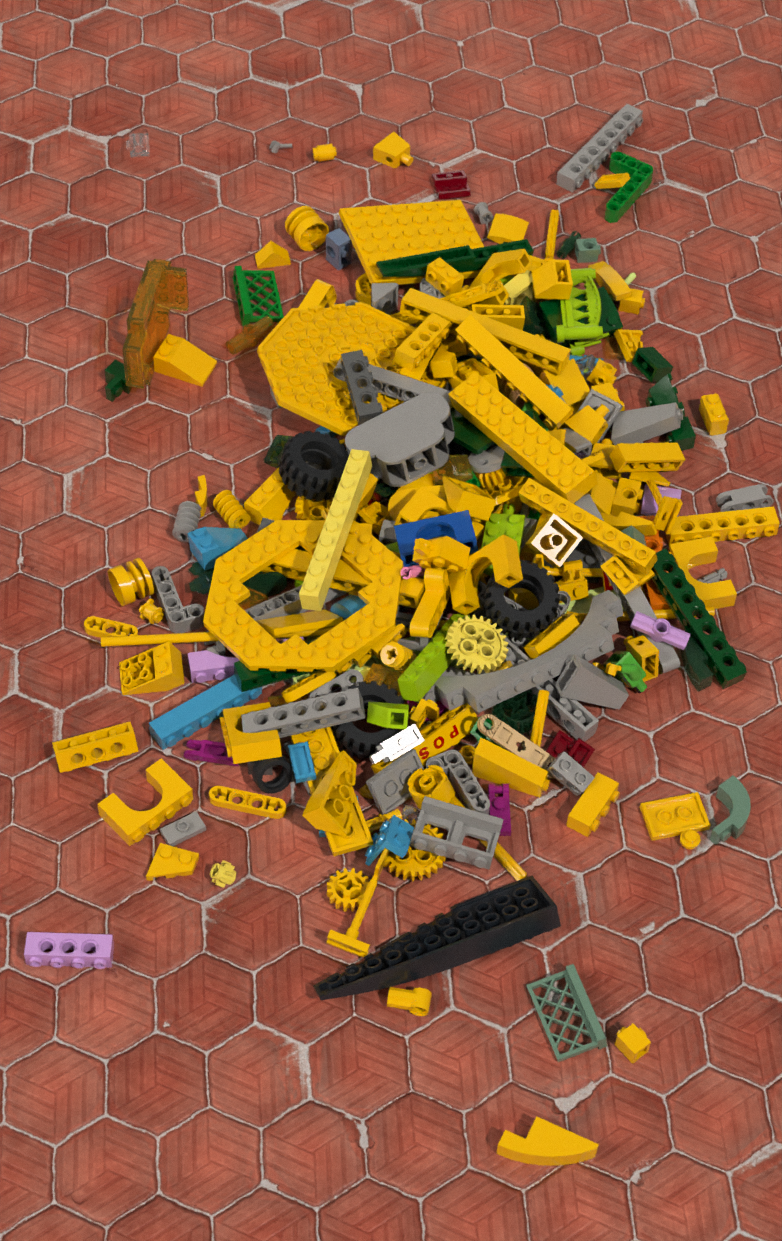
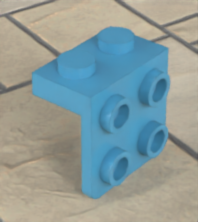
M395 815L389 821L385 820L380 827V831L372 835L373 845L365 853L367 857L365 864L370 866L384 848L403 858L407 854L414 827Z

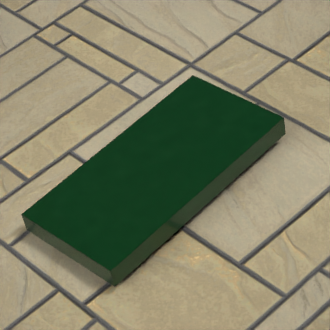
M452 406L450 412L455 431L452 441L476 455L481 454L496 444Z

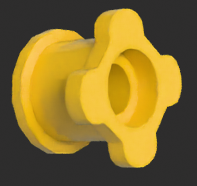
M148 599L139 608L140 618L142 620L147 618L151 624L159 623L163 619L164 610L161 607H156L153 604V599Z

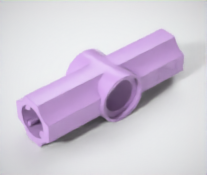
M636 611L630 628L649 635L655 642H666L682 650L685 649L690 637V633L671 626L666 619L661 618L657 620Z

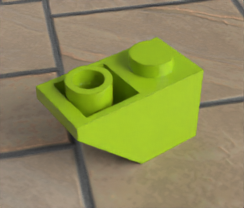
M368 701L367 722L385 728L407 730L409 705Z

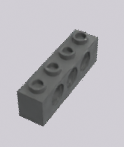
M358 350L341 354L340 364L357 422L360 425L383 413L381 402H377V388L372 385L373 375L371 371H368L369 362L367 356H364L363 351Z

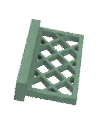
M574 964L566 966V970L526 985L558 1062L597 1047L599 1050L607 1047L606 1037ZM565 978L567 984L564 990L553 987L555 981ZM543 987L547 989L544 998H541L534 994L533 989ZM551 991L561 994L558 1003L547 1000ZM565 996L574 999L572 1009L561 1005ZM545 1004L555 1007L551 1017L542 1013ZM559 1009L569 1013L566 1022L555 1019ZM573 1015L582 1018L583 1021L580 1028L569 1024ZM553 1022L563 1026L560 1035L550 1032ZM567 1028L577 1031L574 1041L563 1037ZM581 1033L589 1036L592 1041L586 1045L577 1043ZM561 1041L571 1045L569 1051L560 1054L557 1049Z

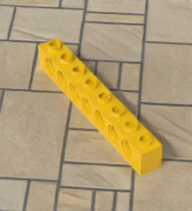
M528 478L518 492L521 502L545 516L556 514L584 539L611 555H616L620 560L645 575L650 572L656 563L657 555L654 550L534 480Z

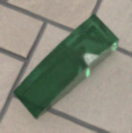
M690 636L685 649H681V656L685 671L691 683L699 692L711 686L713 673L707 667L708 656Z

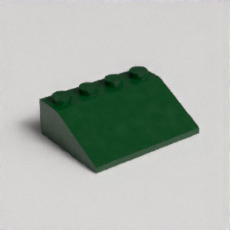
M605 287L597 288L601 299L599 326H602L603 334L609 333V336L601 338L604 339L614 336V332L617 329H622L623 325L619 313ZM581 294L575 297V299L586 301V294ZM560 299L539 303L551 342L568 348L569 344L586 340H564V343H557L556 325H563ZM583 305L575 310L587 313L588 306ZM583 317L578 322L589 324V318Z

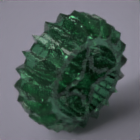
M532 690L524 691L492 706V715L520 734L526 733L530 735L534 722L537 695H532Z

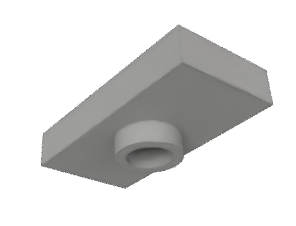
M196 811L161 828L160 833L168 845L175 846L206 831V826Z

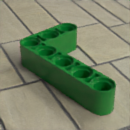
M613 152L611 154L609 170L614 174L628 173L630 179L606 204L605 220L609 223L619 221L652 182L653 167L622 152Z

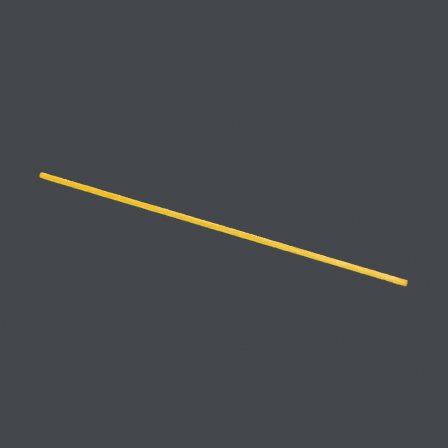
M705 607L708 613L714 617V607ZM671 609L653 610L657 619L677 618ZM623 611V615L618 617L617 621H630L626 611ZM440 620L437 630H440L448 620ZM335 626L278 636L270 635L273 638H290L295 634L299 637L322 636ZM405 627L406 631L410 632V628ZM210 632L101 637V647L164 644L168 641L171 643H189L219 640Z

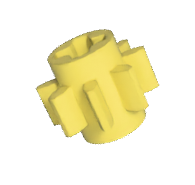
M222 860L221 864H214L210 872V876L213 878L212 882L222 888L226 884L231 885L236 878L235 866Z

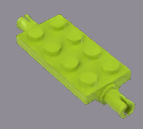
M504 504L503 514L491 513L489 521H486L481 549L504 534L517 541L520 556L525 515L514 514L515 506L510 504L509 509H507L508 504ZM493 565L488 566L483 571L490 578L494 573Z

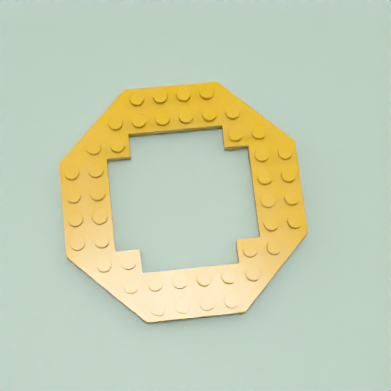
M276 520L216 559L203 619L204 627L250 671H258L259 668H269L270 671L297 669V671L314 672V669H325V672H334L395 630L402 583L400 572L404 567L403 561L358 522L353 521L340 558L370 583L358 592L359 598L367 605L310 644H307L297 634L280 644L238 605L251 596L250 591L242 583L300 545L313 555L326 520Z

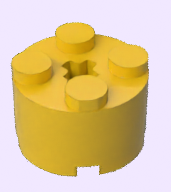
M429 765V768L424 770L420 768L408 780V790L420 810L424 796L449 803L455 795L453 786L440 766Z

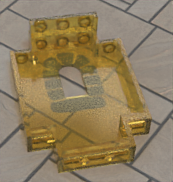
M159 259L147 261L126 320L128 334L122 348L126 386L144 389L145 385L151 384L155 372L153 357L167 336L170 327V309L188 311L187 269L172 267L171 261Z

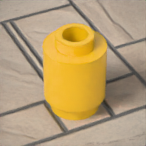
M332 143L317 145L315 148H312L314 161L334 160V156H337L336 147L332 146Z

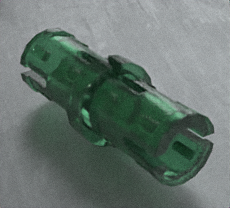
M573 231L568 239L563 241L562 247L556 253L558 258L562 256L561 259H565L570 251L575 249L576 239H581L579 232L576 234L577 231Z

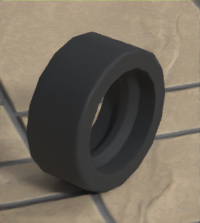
M283 756L258 760L252 769L254 782L263 792L268 794L282 791L292 780V767ZM274 765L282 766V771L276 779L269 782L262 780L267 769Z

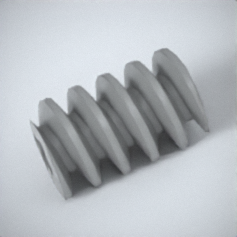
M184 501L178 507L172 533L180 542L189 543L187 533L198 528L201 507L195 502Z

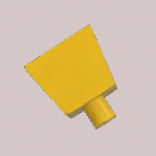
M392 132L373 147V160L389 167L397 168L402 163L410 166L413 162V157L410 156V145L395 132Z
M603 404L596 410L587 405L569 418L565 424L592 443L591 449H593L594 444L599 441L608 428L604 417L609 412V409Z
M603 439L602 443L594 444L591 454L603 450L605 457L588 466L595 471V475L600 473L605 478L620 479L622 472L616 471L610 458V453L616 446L612 445V440Z
M643 635L636 638L628 636L624 640L626 651L631 653L645 671L646 676L642 679L643 682L658 677L659 650Z

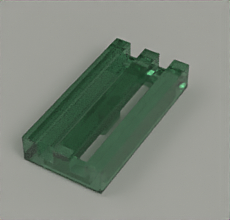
M383 482L376 485L374 491L390 499L399 488L389 486Z

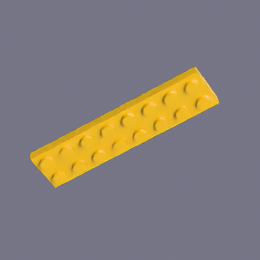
M330 727L290 736L293 744L308 741L316 773L315 780L306 781L311 796L340 753ZM353 786L351 795L354 797V803L350 807L353 819L347 835L342 836L324 831L334 857L373 845L371 834Z

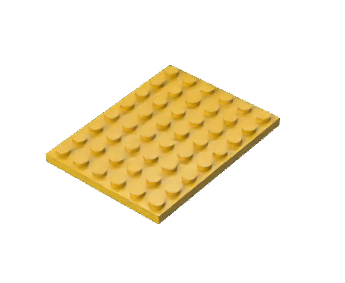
M461 200L340 208L338 213L371 284L397 283L400 285L421 283L425 276L383 277L376 265L379 261L467 245L471 249L484 247ZM482 269L459 273L464 276V279L476 278Z

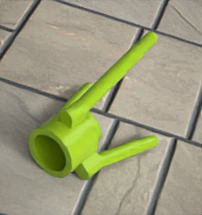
M604 333L603 337L609 336V333ZM603 337L569 344V349H571L570 355L582 356V354H585L584 347L601 343V340L598 339Z

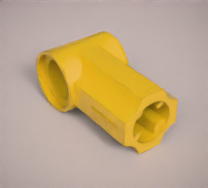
M390 987L387 1007L409 1010L410 1013L416 1016H426L429 1012L432 993L425 988H415L412 991Z

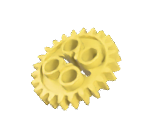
M473 614L470 619L468 615H465L464 619L459 617L457 622L454 621L451 627H449L445 637L447 640L445 646L449 647L447 653H453L451 660L457 659V666L460 664L464 665L463 670L469 667L471 673L475 669H477L478 674H481L483 670L489 673L490 669L495 671L497 667H500L507 657L506 654L509 649L506 648L508 642L504 641L506 635H500L502 629L495 628L497 623L491 625L490 619L485 622L483 621V616L477 619Z

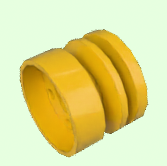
M310 206L296 208L285 221L286 232L304 251L317 249L326 241V234L329 233V228Z
M141 558L134 559L133 563L128 561L126 563V570L122 565L108 569L109 582L121 606L124 607L135 602V593L140 599L145 598V594L147 596L154 594L151 575Z

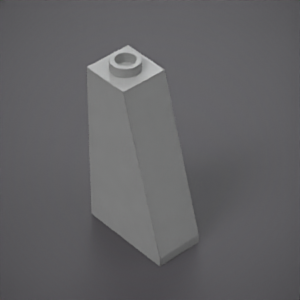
M675 402L621 411L613 421L611 440L614 445L619 443H641L680 428L681 420H683L682 409H679Z
M573 654L555 683L561 697L620 710L629 696L621 681Z

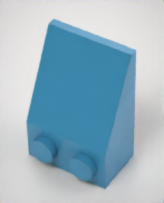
M202 527L187 533L190 551L205 571L215 567L217 558L248 539L239 528Z

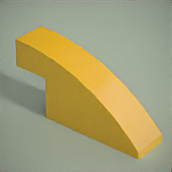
M536 1116L526 1139L505 1130L498 1143L496 1154L526 1164L559 1166L595 1158L599 1144Z

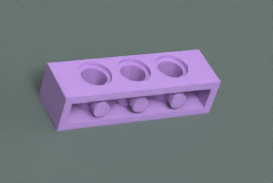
M27 932L24 951L26 965L32 967L52 966L61 968L63 966H73L74 968H112L114 952L113 935ZM49 949L52 950V951H50V952H48V953H45V952H44L45 950H49ZM68 950H73L71 953H65ZM89 951H95L92 954H87Z

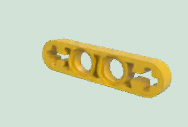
M214 786L209 791L210 803L217 807L273 819H280L286 814V803L280 798L224 786ZM235 797H241L243 802L236 804L232 800ZM255 801H260L263 803V805L259 808H255L252 806V803ZM277 806L280 807L278 811H274V809H276Z

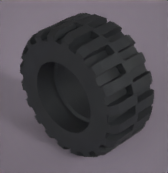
M306 431L304 434L302 432L296 434L286 443L279 462V474L282 477V481L285 485H288L290 491H295L296 495L304 496L308 500L322 501V499L329 500L332 497L334 498L349 457L346 446L343 443L340 444L337 438H332L327 433L321 434L319 431L314 433ZM306 462L317 463L326 470L315 469Z
M521 561L523 580L507 588L495 582L493 573L487 583L483 603L487 619H492L491 625L497 623L495 628L499 627L502 629L501 633H510V637L514 638L517 635H521V638H527L529 634L534 637L538 635L539 631L542 632L547 629L555 617L560 601L558 584L554 583L555 578L551 574H547L548 570L544 567L542 569L538 568L536 563L531 565L527 564V561ZM513 588L527 589L536 596L539 606L530 611L516 610L506 602L504 593Z
M364 681L359 682V686L353 684L348 687V689H359L363 698L364 709H368V701L404 704L402 696L397 697V691L393 688L389 690L388 685L384 683L377 685L376 681H371L370 684H366ZM352 722L331 726L335 741H339L338 746L342 750L346 748L348 755L351 757L353 754L357 755V759L363 760V757L369 758L370 755L377 752L376 746L403 730L384 728L379 732L367 733L359 730Z

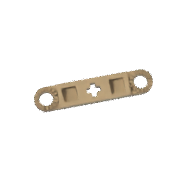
M484 714L478 719V730L505 750L545 770L548 767L547 765L554 761L555 758L492 714ZM487 718L492 722L490 730H486L483 726ZM522 742L523 750L517 751L518 746L516 743ZM548 773L547 778H554L550 773Z

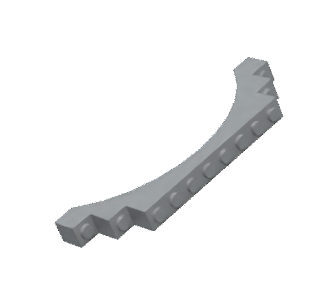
M610 590L592 597L589 613L576 631L558 646L541 656L517 666L491 673L471 676H440L422 699L426 701L429 699L434 702L440 701L448 710L468 703L479 713L561 675L573 654L586 661H591L614 650L612 635L619 632L617 618L623 615L621 599Z

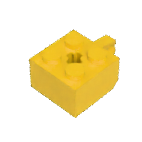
M448 536L429 540L419 538L415 539L412 561L420 564L419 566L422 568L446 569L448 573H458V571L467 570L470 547Z

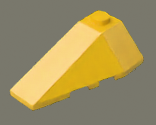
M344 750L339 753L308 800L302 814L315 829L342 836L347 835L353 819L350 807L354 803V797L351 794L352 786L355 785L357 763Z

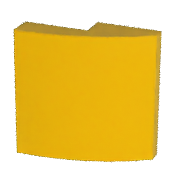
M496 213L487 238L498 244H502L504 241L508 243L523 240L529 222L515 216Z
M616 555L600 566L624 596L655 576L652 570L645 575L620 560Z

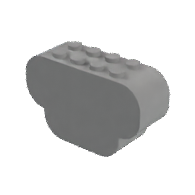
M434 392L422 393L351 429L345 437L347 452L350 455L351 449L370 451L372 462L371 474L378 478V480L382 479L389 486L401 487L442 467L448 461L449 450L447 445L453 440L455 435L449 404L443 396Z

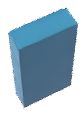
M308 741L288 745L296 783L315 780L316 773Z

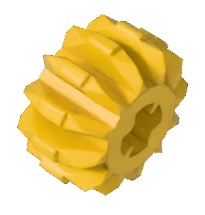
M502 468L490 473L475 472L481 484L480 486L483 488H492L503 483V480L506 479V474Z

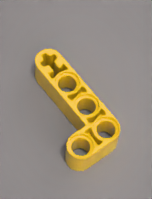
M317 279L298 307L299 310H307L308 307L312 306L331 307L337 299L334 286Z
M425 569V592L411 620L410 636L431 638L450 597V586L446 569Z

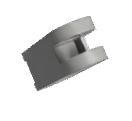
M758 484L723 492L716 497V503L721 507V512L770 507L773 504V498L771 495H766L768 492L766 485Z
M348 670L311 692L309 698L332 693L331 688L336 684L342 687V691L347 690L353 684L359 686V682H364L363 675L357 670ZM352 677H357L355 683L350 682Z

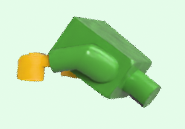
M615 651L603 665L597 662L593 663L594 666L621 681L624 687L634 688L638 694L647 688V685L642 680L646 676L645 671L628 651Z

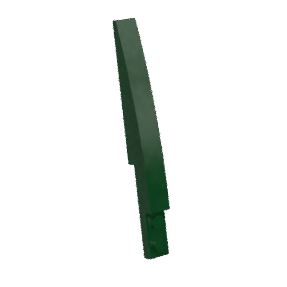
M524 239L471 249L469 245L379 261L376 265L383 277L426 276L428 264L439 257L458 272L482 269L493 253L525 249L528 255L532 256L534 250L528 240Z

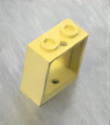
M527 270L525 273L518 274L504 285L509 293V297L503 305H524L525 311L536 302L530 271Z

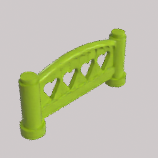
M592 268L570 269L573 286L585 283L584 288L586 289L581 290L572 286L569 300L560 299L563 325H556L557 343H564V340L603 337V328L599 326L601 299L596 284L593 279H596V271ZM586 294L585 299L587 300L581 301L575 299V297ZM583 305L588 306L587 313L575 310ZM588 317L589 324L580 323L578 320Z

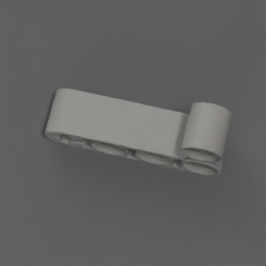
M163 566L155 567L152 570L153 587L161 608L164 610L163 613L171 632L185 633L203 627V606L191 604L183 607L168 569Z
M448 750L427 760L426 769L429 768V765H437L444 770L467 809L489 815L490 801L459 751Z

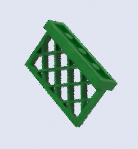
M235 266L232 279L242 326H249L250 322H280L284 316L274 271L242 270V266ZM245 276H251L254 279L250 281ZM262 277H270L271 279L266 281ZM259 281L263 286L259 287L255 283ZM252 287L257 291L255 293H252L248 289ZM268 287L271 290H273V292L269 293L264 289ZM261 293L265 295L266 298L262 299L257 295ZM252 299H254V300L258 301L259 303H258L257 305H255V304H253V303L250 302V301H251ZM271 299L276 303L274 305H271L267 301ZM264 305L269 309L267 311H264L260 307ZM257 311L261 316H253V313ZM273 311L279 316H272L270 313Z

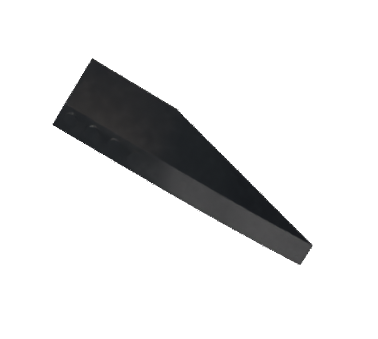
M533 876L526 877L450 907L451 911L447 914L440 913L436 915L433 922L429 924L422 923L415 932H407L380 947V952L373 955L370 953L364 956L363 962L357 965L354 963L350 964L342 974L335 973L313 986L320 1000L334 999L380 990L446 971L561 927L557 905Z

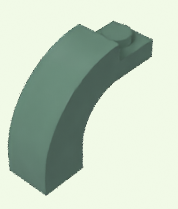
M734 775L720 784L717 790L716 797L728 808L730 816L712 829L710 841L715 845L720 841H726L730 836L736 840L743 833L750 814L751 803L748 792Z

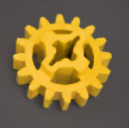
M344 868L343 873L337 870L336 877L330 876V882H327V897H330V904L336 902V909L342 906L344 912L347 911V908H351V911L355 912V907H359L369 883V877H363V871L355 873V868H352L351 872Z

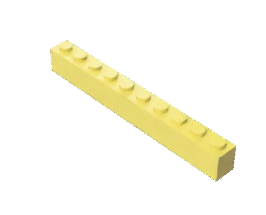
M351 449L299 592L302 609L322 610L372 469L370 451Z

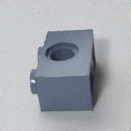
M340 228L326 234V260L338 271L352 264V242L350 237Z

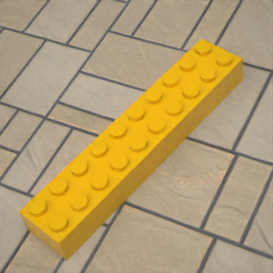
M474 372L448 393L453 408L554 493L574 504L598 484L595 471L478 373Z

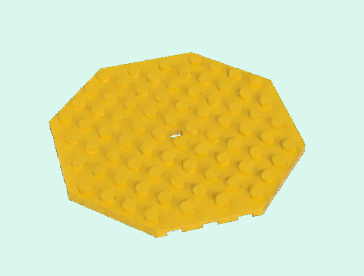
M355 302L354 305L346 306L345 303L333 304L328 308L312 306L308 307L307 310L291 308L258 346L257 354L279 406L341 436H345L351 429L358 426L346 382L337 379L333 374L341 354L362 350L364 356H367L369 364L397 373L398 369H402V367L394 363L396 349L412 334L416 327L363 302ZM430 369L428 370L423 382L444 389L446 386L445 377L434 378L433 373ZM378 393L377 402H381L383 413L405 402Z

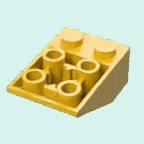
M170 641L119 662L122 695L168 691L184 684L181 652Z

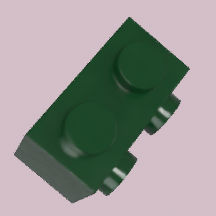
M654 347L637 348L632 360V364L651 383H657L665 375L671 373L673 366Z

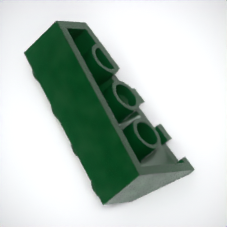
M669 373L649 389L646 405L651 407L676 402L679 409H682L683 420H681L680 428L664 434L666 442L678 443L681 451L694 448L696 435L688 416L684 417L683 403L678 402V391L676 386L672 387L671 380L673 378L671 373Z

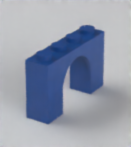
M469 510L394 526L400 557L404 567L419 565L412 561L415 539L419 538L428 540L433 537L448 536L470 547L469 554L478 551Z

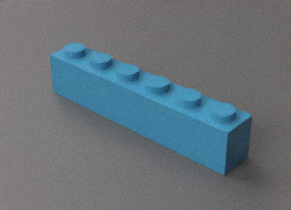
M233 675L149 722L150 735L162 750L172 747L178 741L185 737H190L194 732L209 726L213 721L223 717L222 709L240 707L248 701L258 698L262 694V687L241 692L237 679Z

